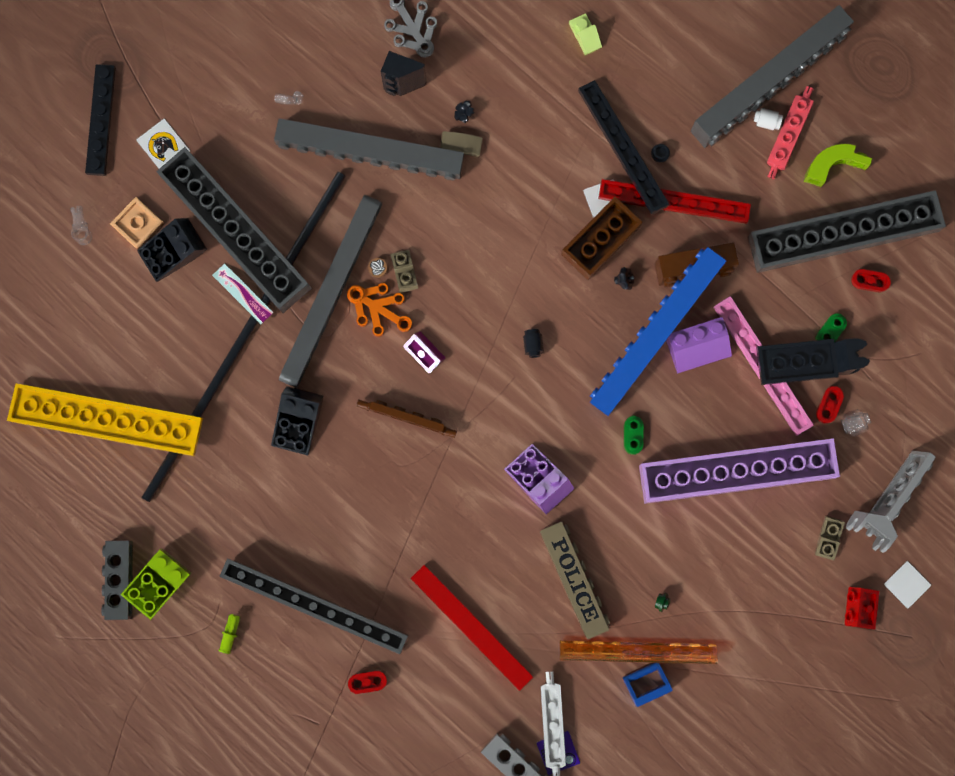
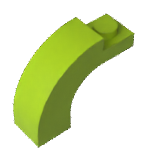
M839 144L831 146L816 156L808 167L803 182L822 187L832 166L846 164L866 170L870 166L872 158L867 157L866 154L861 152L854 153L855 145Z

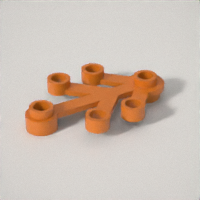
M380 283L378 286L366 289L359 285L351 286L347 291V298L351 303L355 304L356 322L360 327H365L368 324V319L363 311V303L370 309L373 323L372 331L376 337H381L384 334V328L380 324L378 313L397 324V328L401 332H408L412 328V321L409 317H399L383 307L391 304L402 305L404 303L403 294L396 293L394 296L372 300L367 296L377 293L386 295L388 293L387 284ZM385 286L386 291L380 292L379 288ZM355 292L360 293V296L358 298L353 297V294ZM401 296L402 301L396 302L395 298ZM360 318L366 319L364 324L359 323ZM407 322L408 326L406 328H402L401 323ZM381 328L382 332L380 334H376L375 329Z

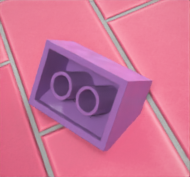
M723 317L673 332L666 340L677 374L732 356L729 334Z

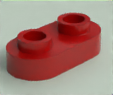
M859 269L851 277V282L855 288L878 293L886 291L891 284L887 274L871 270ZM858 277L863 278V283L858 281ZM877 280L882 282V286L877 285Z
M831 386L824 391L816 412L817 419L821 423L828 424L836 419L844 398L843 391L839 387ZM831 393L835 395V400L830 399ZM823 411L829 413L828 418L823 416Z
M382 671L355 674L348 680V688L354 694L379 691L387 684V677ZM375 677L381 678L380 684L374 683ZM356 680H360L362 682L361 687L355 686Z

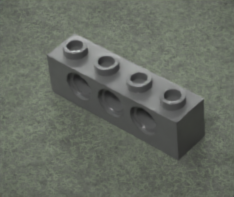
M105 541V545L102 548V555L105 557V565L102 566V576L105 577V584L102 585V596H105V604H102L101 613L104 616V620L132 619V604L120 594L133 581V541ZM119 555L121 558L120 565L115 566L113 564V559L115 556ZM116 575H119L121 578L118 586L113 584V578ZM115 595H119L121 598L117 606L112 601Z

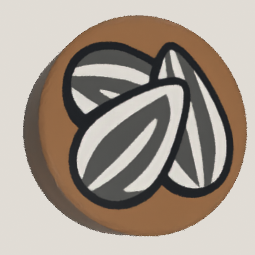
M381 258L372 259L368 265L369 273L375 278L383 277L387 273L386 262Z

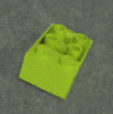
M161 548L120 595L151 620L190 576L191 572Z

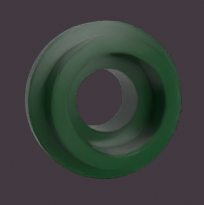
M659 593L655 603V608L659 609V612H663L664 609H668L670 604V598H668L667 593Z

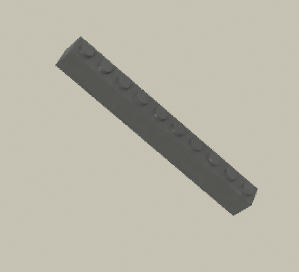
M280 118L278 119L274 137L276 145L285 150L294 148L301 153H308L310 151L323 157L332 155L335 159L344 160L348 158L352 159L355 163L370 162L371 165L376 167L386 165L393 170H400L402 168L414 174L423 172L430 177L444 176L447 180L460 179L464 160L463 152Z
M227 558L219 576L398 654L402 653L409 636Z

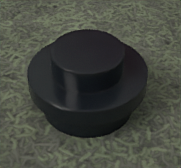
M657 144L652 148L651 156L654 161L662 163L668 160L670 150L664 144Z

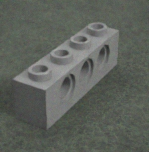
M496 733L481 750V753L505 776H542L538 773L540 768L532 761L528 763L524 759L526 755L520 749L516 748L514 750L509 745L511 741L504 734L499 736ZM502 750H508L510 758L502 760L499 757V753ZM520 763L525 766L523 773L517 774L514 772L516 764Z

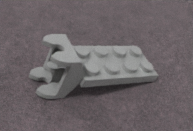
M911 451L870 513L854 511L847 522L846 529L850 531L854 527L853 530L858 532L865 527L868 537H871L873 534L876 536L872 549L876 551L880 548L882 553L886 552L898 537L891 521L899 516L900 509L904 503L909 501L912 491L920 485L923 475L931 469L936 457L930 452Z

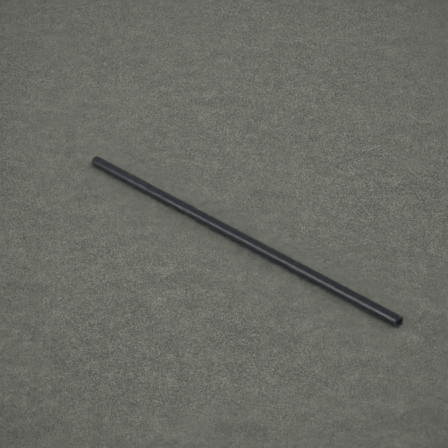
M336 173L286 256L291 265L295 262L346 177L344 174ZM264 293L261 301L268 306L271 301ZM252 315L191 416L201 418L258 323ZM168 452L141 498L148 502L151 501L179 453Z

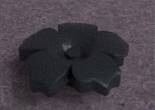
M465 100L463 103L457 104L455 107L457 111L454 113V118L457 121L460 120L466 123L469 121L468 116L471 117L475 113V109L471 107V102Z

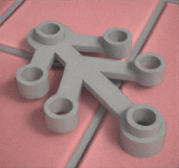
M390 0V7L394 11L399 12L407 26L396 24L394 20L387 19L384 23L385 30L413 36L416 42L405 40L402 35L398 34L394 37V45L396 47L414 49L420 57L431 56L434 51L431 38L434 29L437 27L435 17H428L426 19L427 29L424 38L420 34L424 15L428 11L427 3L424 1L417 3V15L415 22H413L404 7V0H400L399 3H394V0ZM421 5L426 7L424 10L419 9ZM429 21H434L435 24H434V25H429L428 22H429ZM392 23L393 27L388 28L387 24ZM402 39L403 41L402 43H397L396 40ZM427 45L428 49L423 50L421 47Z

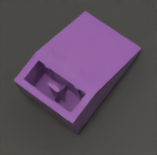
M533 444L504 469L545 514L549 513L575 489L569 479Z

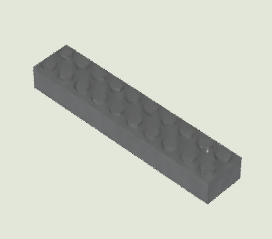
M838 5L696 119L690 132L704 148L708 145L711 147L715 145L723 133L725 135L730 133L737 122L742 123L748 118V114L752 110L754 112L757 111L766 99L768 101L772 99L780 87L782 89L787 87L794 76L796 78L799 77L808 65L813 66L822 54L826 55L833 49V45L837 42L840 44L845 40L847 34L852 30L850 28L854 23L852 18Z
M186 147L156 171L282 313L286 312L312 289Z
M935 190L753 231L748 236V241L756 272L760 273L940 232L946 225Z

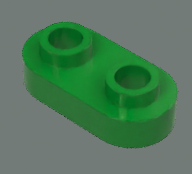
M838 313L831 315L816 334L815 341L824 340V335H828L829 339H834L835 343L847 326L846 318ZM839 320L840 326L835 325L834 321Z
M631 416L624 422L623 446L625 451L631 455H636L643 449L644 425L643 421L637 416ZM632 422L637 423L636 429L631 428L630 424ZM632 441L637 443L636 448L631 447L630 443Z

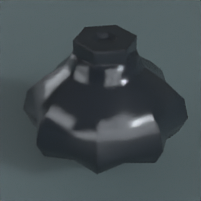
M623 267L619 274L614 277L615 284L620 285L625 290L632 289L635 276L630 268Z

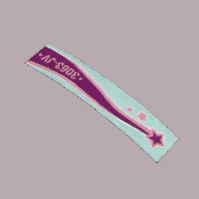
M225 264L212 275L260 324L273 314L260 298Z

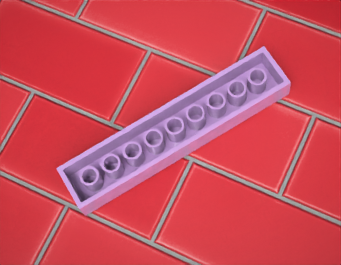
M834 438L642 463L639 465L644 504L822 481L840 477Z

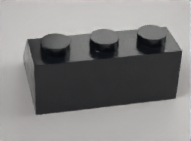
M389 51L381 69L383 89L392 96H396V94L402 96L426 85L425 64Z

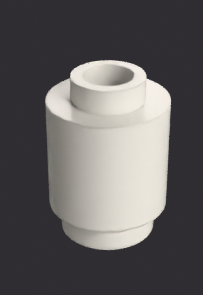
M761 108L760 111H756L754 122H757L756 126L779 130L783 115L776 111Z

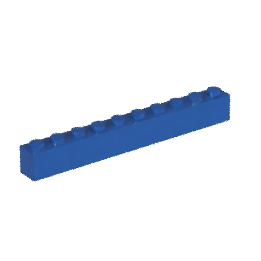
M709 247L706 250L702 248L695 256L698 259L694 265L689 264L683 272L686 275L684 279L676 281L671 288L674 292L670 297L666 295L661 301L660 305L662 308L658 312L654 311L648 318L650 321L649 325L646 328L642 326L636 334L639 338L635 343L631 341L624 350L627 352L624 358L619 357L613 365L615 367L614 371L611 374L608 372L601 380L604 383L600 389L596 387L590 395L592 398L590 403L607 416L610 415L725 264L726 260Z

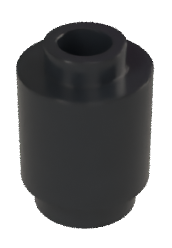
M529 329L524 331L525 355H529V358L540 357L544 353L540 330Z

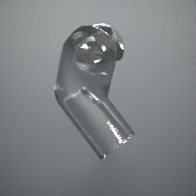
M295 91L293 96L277 93L275 95V102L285 105H299L303 101V93Z

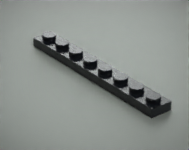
M594 80L579 87V94L651 215L669 206L668 201L596 81Z

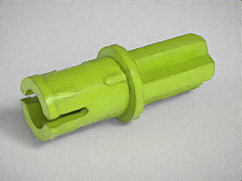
M235 614L229 615L225 631H222L223 638L218 650L219 652L231 654L234 638L237 637L236 631L240 616Z

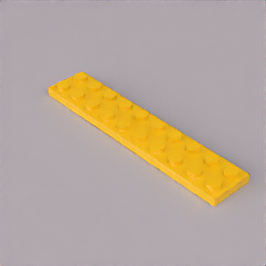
M16 383L7 421L195 456L203 418Z

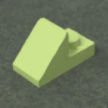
M586 13L569 21V25L585 55L602 48L595 24H591Z

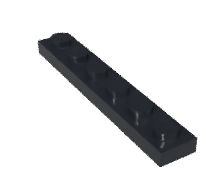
M95 65L86 175L106 176L116 71L114 65Z

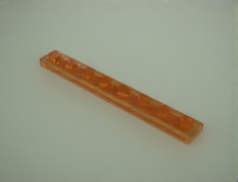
M560 640L559 643L560 660L717 664L718 661L716 644Z

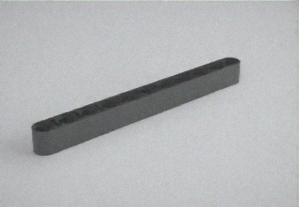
M367 195L363 196L281 371L279 381L294 388L299 386L383 202Z

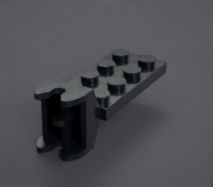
M853 338L835 343L834 339L757 346L761 385L838 378L839 375L854 374L866 367L870 362L865 357H859L857 353L868 344L865 340Z

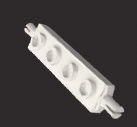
M554 671L550 672V677L549 672H545L546 684L541 686L546 767L552 768V776H556V772L557 776H560V768L566 766L561 686L554 683Z

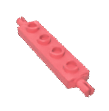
M806 86L803 95H796L767 161V164L771 166L770 172L767 175L768 178L772 176V179H775L778 170L786 169L814 104V101L810 99L811 93L814 90L812 87L809 89V86Z

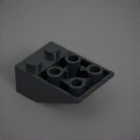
M176 218L138 249L137 252L154 280L159 282L195 260L207 248L189 218Z
M286 386L281 394L271 446L308 456L324 396Z

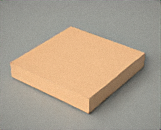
M137 197L110 223L137 250L164 224Z

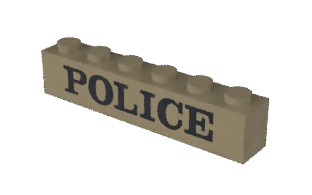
M560 522L541 530L540 534L586 639L588 640L609 631L610 621L607 615H603L600 610L603 606L599 597H595L592 592L595 589L592 580L590 578L587 579L584 572L587 569L583 560H578L576 554L579 551L575 542L571 543L568 537L571 533L567 524L563 525Z

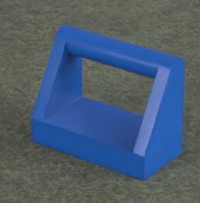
M658 661L622 677L636 707L673 691ZM657 670L663 685L636 697L630 682Z

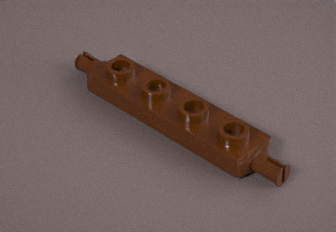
M358 399L356 407L365 409L368 412L372 411L440 433L443 436L455 438L457 430L446 428L439 419L431 418V420L423 418V414L417 412L409 414L405 412L406 409L398 406L390 408L387 407L386 402L376 400L375 403Z

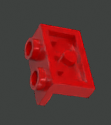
M849 587L845 626L875 630L880 591Z

